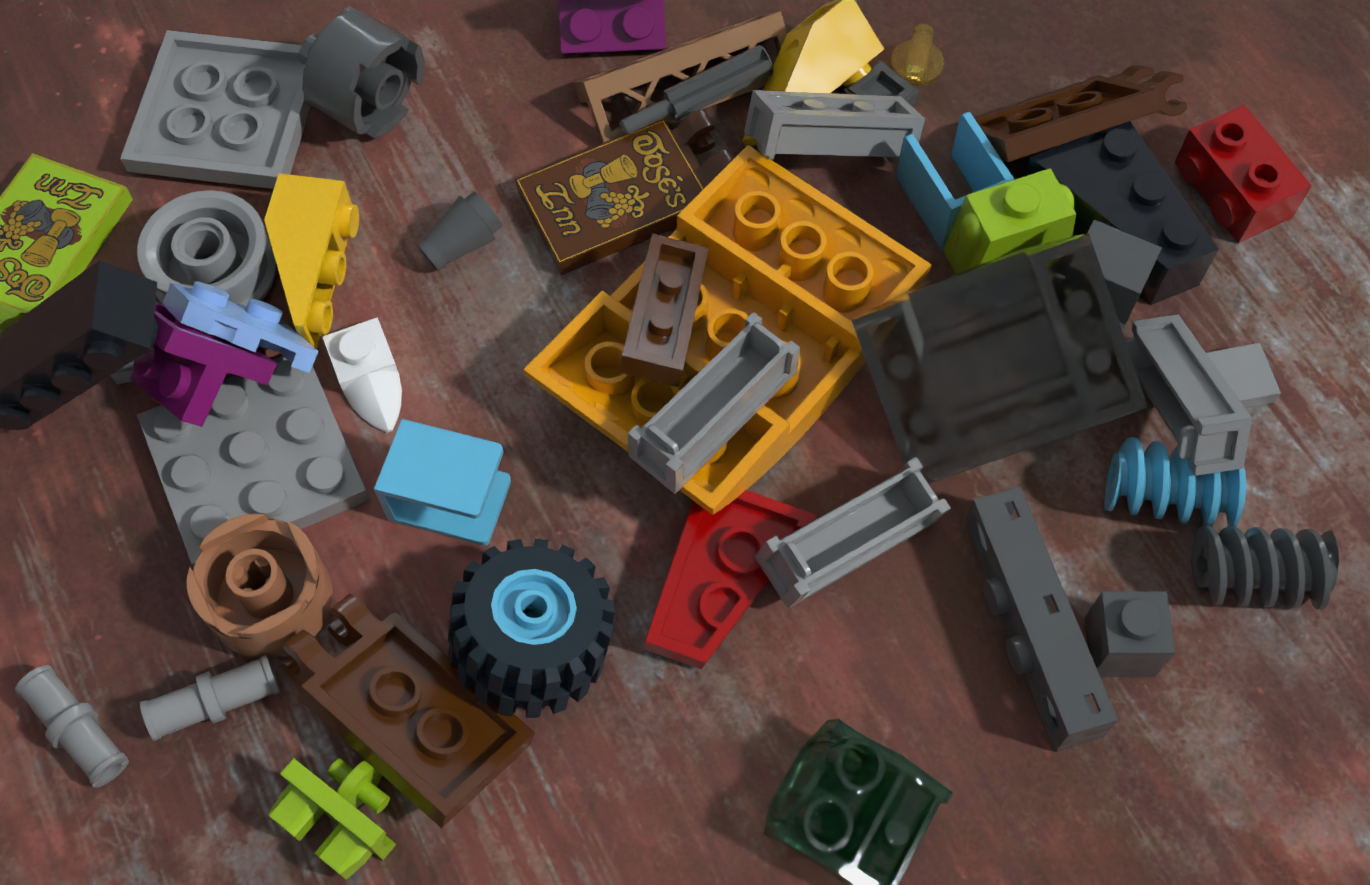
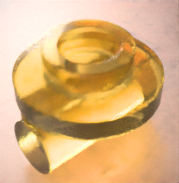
M927 24L916 25L913 29L911 40L899 44L894 49L891 57V69L913 86L932 84L941 76L944 67L942 52L937 46L932 44L934 29Z

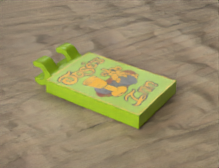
M33 153L30 155L0 196V332L85 271L133 201L126 186Z

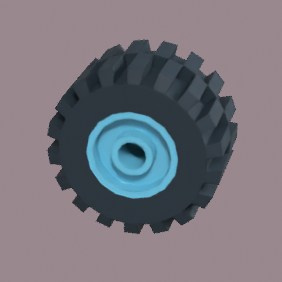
M521 539L507 541V549L504 552H500L495 546L483 552L481 564L472 560L464 569L463 582H456L452 594L448 632V655L451 667L458 666L457 680L464 689L475 684L474 699L486 706L491 699L499 702L498 713L512 716L513 708H523L526 712V718L540 717L542 707L546 706L550 707L554 715L566 710L569 696L576 702H579L588 694L590 682L596 684L602 672L614 625H612L615 615L614 600H607L610 587L605 578L593 579L596 566L589 559L584 558L577 562L573 559L575 550L563 544L559 551L549 549V540L535 539L534 546L528 547L523 546Z

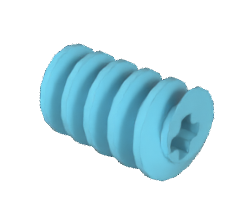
M1128 437L1123 442L1119 451L1114 453L1105 487V510L1112 511L1121 495L1127 496L1128 510L1131 515H1137L1144 501L1150 500L1154 519L1162 520L1168 506L1174 504L1177 509L1178 523L1187 524L1193 510L1197 508L1201 509L1203 525H1210L1212 527L1221 512L1226 514L1227 527L1237 526L1246 498L1245 468L1194 476L1190 469L1191 463L1189 460L1181 459L1178 455V445L1168 455L1164 442L1152 441L1145 452H1143L1140 439L1135 437Z

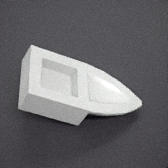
M378 317L323 336L339 384L351 407L371 426L385 433L392 432L401 409L402 387L396 364Z

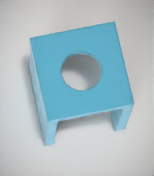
M967 112L960 115L951 155L974 191L973 193L1015 180L972 114ZM910 134L903 137L896 177L940 250H943L965 196L956 200L953 198L915 136Z
M402 419L374 491L387 520L390 522L486 546L490 543L511 484V478L508 473L497 471L504 453L501 444Z

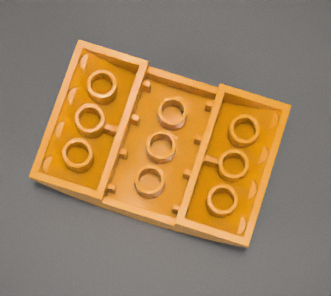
M749 145L677 215V229L668 237L709 248L684 369L678 387L618 372L645 261L611 296L602 290L523 369L524 376L628 452V432L636 425L642 428L745 328V319L753 312L763 319L762 326L783 342L788 344L790 341H793L800 347L797 373L680 489L682 493L712 515L730 504L758 481L820 418L886 336L915 295L932 264L771 159H767L766 156Z

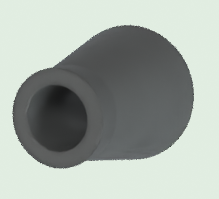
M473 191L465 199L459 195L428 235L417 244V247L430 264L439 271L446 264L495 240L493 234L502 227V224L482 197Z

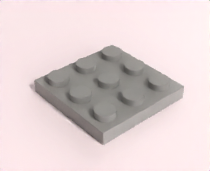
M167 30L120 157L126 171L274 189L278 173L291 174L311 108L310 105L305 103L302 90L303 70L305 67L299 61V51L302 45Z
M284 356L273 360L277 363V366L268 385L238 375L224 379L202 427L181 421L163 405L137 414L193 567L201 552L199 545L206 535L220 524L232 518L246 514H265L269 519L283 522L287 520L303 529L370 500L313 366L310 373L291 367L292 363Z

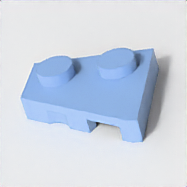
M195 282L192 289L170 283L163 306L180 323L223 338L253 352H256L258 346L280 352L292 363L291 367L310 373L318 350L281 319L283 311L277 307L256 299H249L247 306L229 301L230 295L227 292L202 282Z

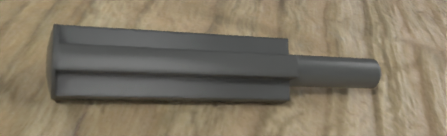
M761 45L747 50L664 90L665 96H663L662 101L620 120V129L623 134L629 135L669 115H672V118L677 121L773 75L771 59Z

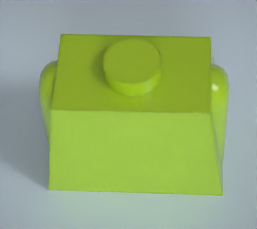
M1050 168L966 195L943 247V252L965 294L1059 264L1072 239L1076 218L1073 194L1066 185L1059 184Z

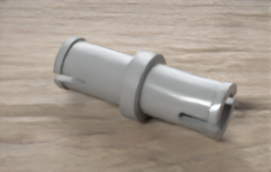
M261 656V659L213 677L208 671L196 676L197 683L155 699L140 702L143 720L152 740H159L162 736L209 718L213 724L226 719L225 712L266 696L281 693L268 656Z
M50 665L35 668L18 682L15 692L28 704L47 728L45 738L54 748H64L89 778L93 787H101L115 779L126 768L129 760L96 723L98 713L89 703H80L54 672L55 670Z

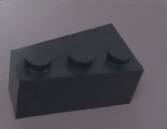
M1130 121L1030 156L1024 177L1051 168L1059 184L1066 185L1071 190L1074 197V210L1076 212L1072 236L1076 235L1080 240L1084 241L1093 220H1097L1162 247L1139 296L1149 305L1200 285L1219 248Z

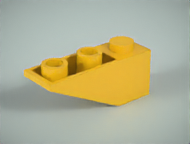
M834 0L826 3L788 32L774 63L773 75L768 77L763 91L831 93L841 84L844 87L849 86L871 71L868 62L882 52L884 48L856 1ZM744 135L742 142L745 146L757 145L754 137Z
M278 173L264 221L295 329L300 336L317 350L321 334L327 335L332 325L333 306L331 298L335 285H342L345 278L346 256L344 252L348 238H354L357 234L359 209L357 205L352 204L345 181Z

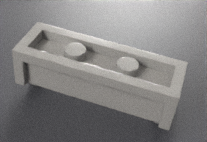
M753 90L744 133L748 137H754L757 141V149L767 159L771 160L774 159L775 154L876 156L885 157L890 163H897L900 157L903 137L913 134L919 143L925 118L901 96Z
M754 312L745 319V328L642 428L636 425L628 432L629 457L674 494L797 373L800 347L793 341L786 344L762 326L763 319Z
M1178 314L1133 321L1132 332L1134 337L1128 338L1124 342L1122 366L1125 370L1129 371L1131 376H1136L1178 443L1177 453L1180 458L1189 460L1191 463L1190 469L1194 476L1244 469L1253 418Z
M917 457L908 461L893 477L781 540L775 536L765 542L754 557L787 609L935 524L951 509L945 498L939 501L921 474L920 470L923 466Z

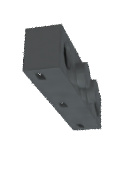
M1021 487L973 499L964 525L986 577V580L983 582L985 600L992 615L995 617L1001 615L1009 635V638L1006 639V651L1010 664L1017 675H1025L1054 751L1058 752L1104 738L1117 723L1118 718ZM1014 510L1016 511V514L1018 516V518L1016 519L1013 516ZM1051 596L1057 610L1056 613H1053L1047 597ZM1089 695H1092L1099 712H1094L1088 697Z

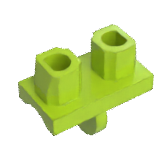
M293 758L280 773L289 785L280 794L268 816L299 842L323 813L334 820L338 826L314 854L345 880L362 867L373 853L384 860L396 844L386 836L387 833L357 809L364 803L378 814L388 805L390 797L376 787L382 774L366 760L353 768L343 759L339 758L330 766L327 772L328 775L341 784L337 792H335Z

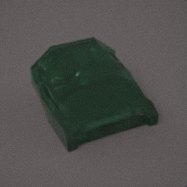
M840 719L827 720L797 754L769 804L763 834L771 839L780 841L813 861L845 885H898L939 805L947 804L953 792L903 755L866 737Z

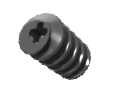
M1203 525L1199 527L1192 547V575L1197 588H1208L1210 600L1216 606L1223 604L1227 588H1233L1236 603L1241 607L1249 605L1253 589H1258L1261 603L1267 608L1275 605L1279 590H1284L1286 604L1289 608H1299L1305 591H1309L1312 606L1315 609L1322 610L1327 607L1330 593L1336 585L1339 549L1336 537L1331 530L1324 532L1320 536L1318 532L1312 529H1304L1294 535L1287 528H1278L1269 535L1263 528L1253 527L1243 534L1237 527L1228 526L1223 528L1218 534L1216 529L1210 525Z

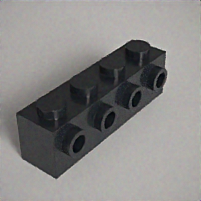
M99 260L0 332V428L7 430L29 428L136 358L147 353L154 345L158 334V321L154 318L157 282Z

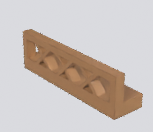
M781 11L764 13L573 82L579 102L587 103L601 144L625 135L622 133L620 126L613 129L610 128L601 99L622 93L638 102L633 112L635 114L645 109L646 106L649 107L655 104L650 98L659 78L670 75L683 82L703 72L709 60L718 57L727 61L733 58L728 53L744 48L743 53L754 48L757 43L772 37L779 54L787 34ZM695 66L691 77L679 72ZM768 77L704 108L764 87ZM647 83L642 95L630 90ZM672 115L663 118L666 122L674 120Z

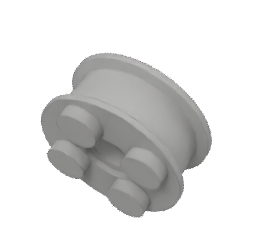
M214 190L197 191L169 201L150 217L138 240L137 257L139 266L146 278L157 282L156 296L161 304H163L170 283L192 289L195 282H202L227 292L230 295L229 301L247 306L249 299L262 301L275 281L277 264L270 239L266 235L259 214L244 199L227 192Z

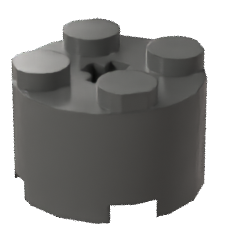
M348 6L319 35L311 34L304 40L299 51V61L305 65L302 83L304 101L357 134H368L373 138H380L393 130L407 114L409 109L401 104L409 91L411 82L419 86L421 85L425 62L422 49L404 34L370 15Z

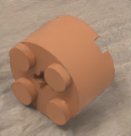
M246 514L220 524L207 534L199 545L201 552L195 561L193 570L189 567L186 579L190 602L198 615L219 640L243 658L255 661L261 659L260 657L267 655L269 659L288 655L283 649L284 643L301 630H305L315 637L331 621L333 599L331 578L309 538L297 525L287 520L283 522L269 519L265 514Z

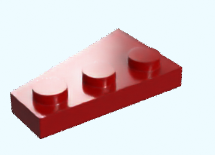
M746 489L739 497L714 515L695 501H692L642 649L702 670L769 581L754 556L766 541L775 536L781 540L813 522L818 515Z

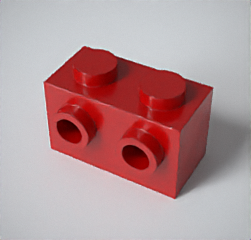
M1245 104L1189 129L1174 162L1178 166L1184 181L1197 190L1211 208L1215 220L1221 226L1227 228L1238 244L1293 218L1312 187Z

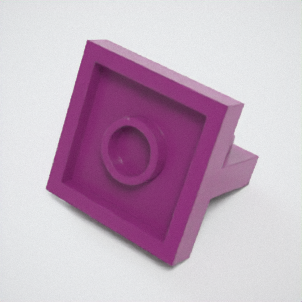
M558 0L561 54L666 49L664 0Z
M155 303L154 318L158 321L157 338L147 353L134 360V370L130 379L178 419L202 427L227 372L268 385L277 366L275 361L259 350H256V352L250 351L223 338L182 324L163 304Z

